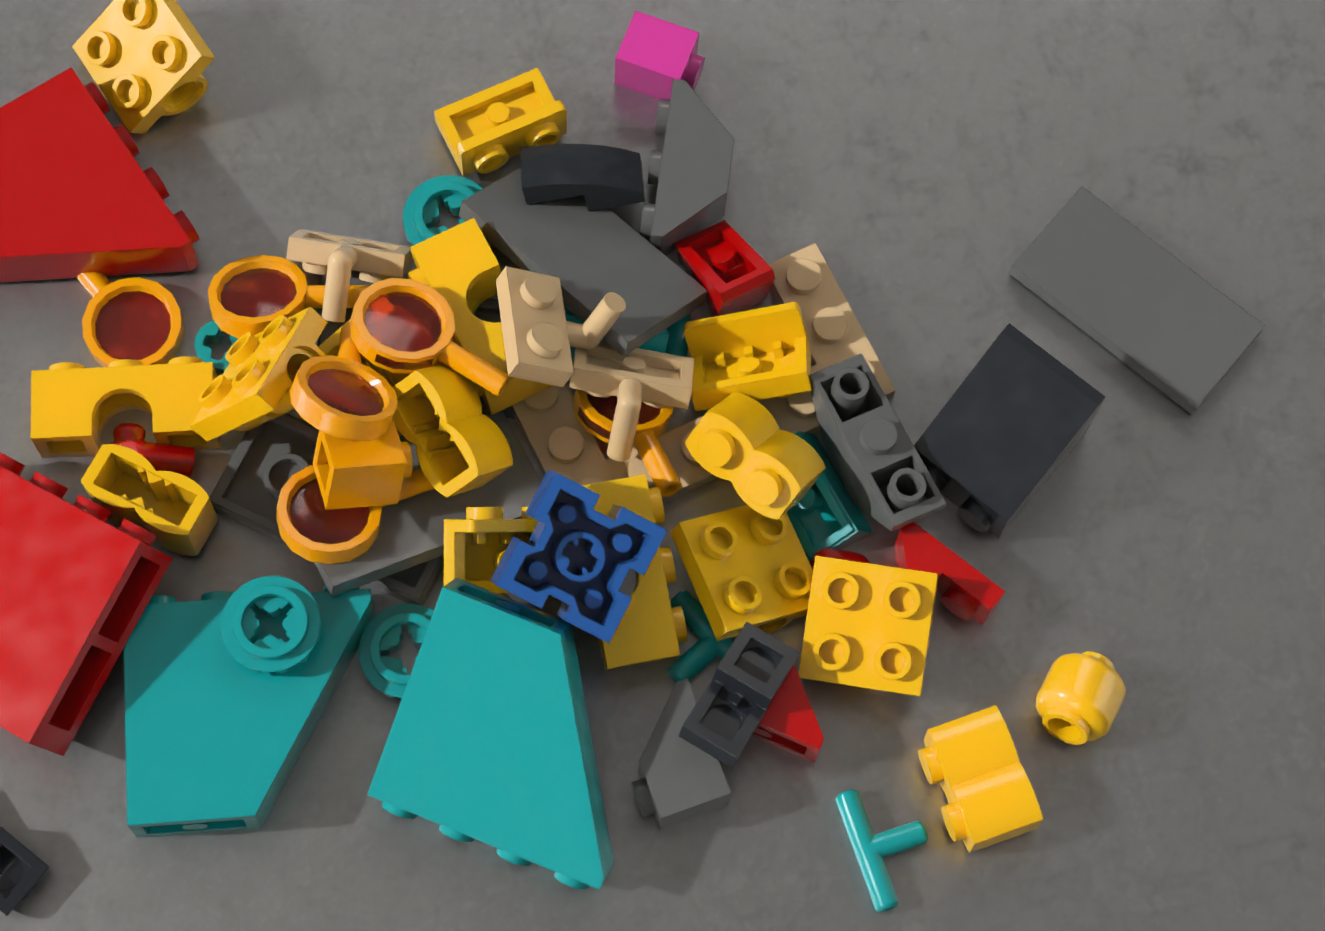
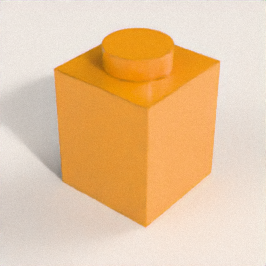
M393 418L386 433L374 440L351 441L336 438L319 430L313 467L325 509L398 504L404 478H410L412 474V453L408 442L400 441Z

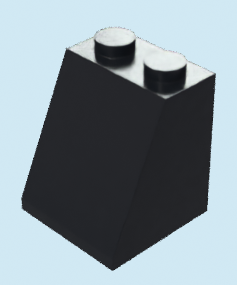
M1009 323L918 439L914 447L940 493L959 508L958 513L960 517L973 529L982 533L988 530L999 539L1085 436L1105 396Z

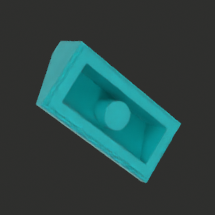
M798 431L795 435L804 439L816 450L826 467L806 495L787 511L802 548L809 561L814 560L813 554L825 547L843 549L870 534L872 529L860 508L853 504L816 435Z

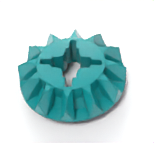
M456 175L437 176L420 184L408 197L403 210V226L407 241L415 245L448 230L446 226L435 227L440 223L439 204L442 203L445 210H449L453 217L459 216L461 202L483 188L468 178ZM462 218L459 219V224L465 222Z
M264 576L243 584L231 595L222 612L221 635L227 650L235 662L242 664L257 674L262 672L284 674L289 668L298 663L307 662L310 652L316 642L320 640L321 614L314 597L304 586L286 577ZM257 609L262 615L266 613L273 619L281 613L283 615L287 614L282 625L289 641L285 643L281 638L278 640L271 634L263 640L257 639L262 628L254 610Z
M413 603L390 606L376 614L362 632L358 648L362 671L368 682L383 692L388 698L403 697L411 674L408 675L407 669L403 667L400 658H391L387 655L400 650L401 640H403L402 630L408 629L409 638L413 640L414 646L416 648L421 647L434 612L431 608Z

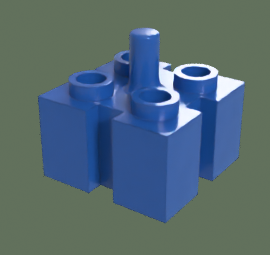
M547 470L525 515L538 521L531 537L525 543L513 536L490 581L541 609L548 595L563 601L556 615L609 643L632 600L630 596L619 591L629 569L645 575L667 530L624 507L614 504L608 515L605 516L593 510L600 497L599 494L557 472Z

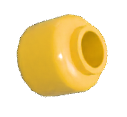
M1086 651L1082 654H1064L1053 662L1037 694L1035 706L1042 718L1044 728L1052 736L1068 744L1080 745L1087 741L1099 740L1109 732L1124 701L1126 687L1121 676L1115 671L1113 663L1107 657L1092 651Z

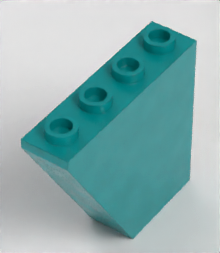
M456 577L442 587L367 795L383 801L381 806L393 815L407 819H414L420 816L440 824L439 830L452 839L462 842H473L476 839L496 847V853L506 861L521 866H529L533 862L555 871L554 877L567 886L586 890L591 886L600 890L611 872L614 859L572 624Z
M324 586L323 592L311 593L321 614L320 640L316 642L310 652L307 662L298 663L289 668L284 674L277 672L257 674L242 664L235 662L227 650L221 635V616L228 599L234 592H207L201 595L200 601L177 602L175 597L167 595H153L124 646L127 826L137 838L262 828L356 654L363 630L375 616V604L371 589H360L358 587L332 597L328 588ZM257 609L254 610L262 628L257 639L263 640L271 634L278 640L281 638L285 643L289 641L282 625L287 614L283 615L281 613L273 619L266 613L262 615Z

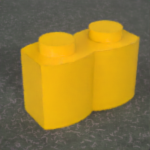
M442 364L416 370L392 387L396 392L398 406L393 416L396 428L408 441L416 445L418 461L425 477L443 496L448 498L482 487L513 465L512 453L507 439L500 428L489 417L482 414L478 392L473 382Z
M733 392L708 410L685 441L690 454L705 470L721 479L731 481L738 495L749 507L763 516L776 520L806 495L826 468L819 454L809 443L791 432L780 430L774 417L762 404L739 392Z
M102 444L81 479L90 499L112 511L108 519L109 521L120 526L123 518L157 535L154 541L166 550L176 554L198 556L219 520L209 496L199 484L176 472L155 471L154 467L145 457L124 446Z
M996 705L927 729L924 737L925 748L918 750L919 759L929 783L932 785L939 782L947 797L948 805L942 806L941 811L948 833L954 842L963 840L968 852L972 853L1039 828L1043 821V815L1038 800L1019 761L1006 723Z

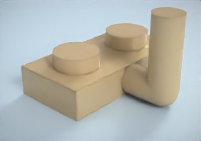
M299 229L289 236L286 260L302 262L301 270L305 272L327 275L322 317L326 321L345 322L351 270L360 271L359 279L370 283L394 277L402 278L411 270L412 253L410 250L411 246Z
M505 266L496 279L508 376L564 387L574 374L570 346L587 350L595 348L625 310L626 303L624 299L617 293L609 292L603 297L584 324L566 321L560 278Z
M601 341L595 348L590 350L575 347L572 364L574 374L570 378L569 388L584 390L595 397H618L607 448V455L611 459L626 461L630 458L642 401L656 408L673 406L688 409L693 384L694 358L636 348L626 356H623L609 343Z

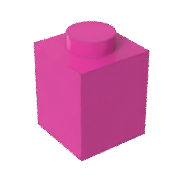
M635 10L615 58V84L656 99L668 100L671 97L673 79L685 80L692 89H695L705 62V57L698 55L700 32Z

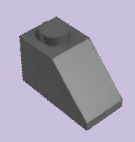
M688 678L676 682L639 759L638 775L640 779L631 782L632 790L642 816L646 817L653 814L658 830L726 807L731 797V791L719 760L679 737L682 725L697 704Z

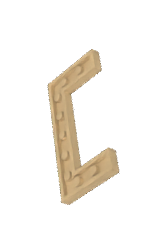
M811 244L769 263L776 278L771 291L777 303L797 302L800 306L811 346V374L862 353L887 399H892L896 390L817 244ZM567 383L564 387L552 386L512 405L515 419L544 476L547 470H550L580 485H588L646 474L648 488L656 487L635 447L632 448L630 458L626 461H616L611 458L605 460L594 436L588 433L576 419L572 404L574 397ZM810 391L795 393L785 398L773 397L756 400L771 413L780 430L793 434L798 431L813 434L820 432ZM703 416L668 431L658 438L682 483L681 489L676 494L669 497L661 496L663 503L719 478L705 470L693 458L685 444L686 439Z

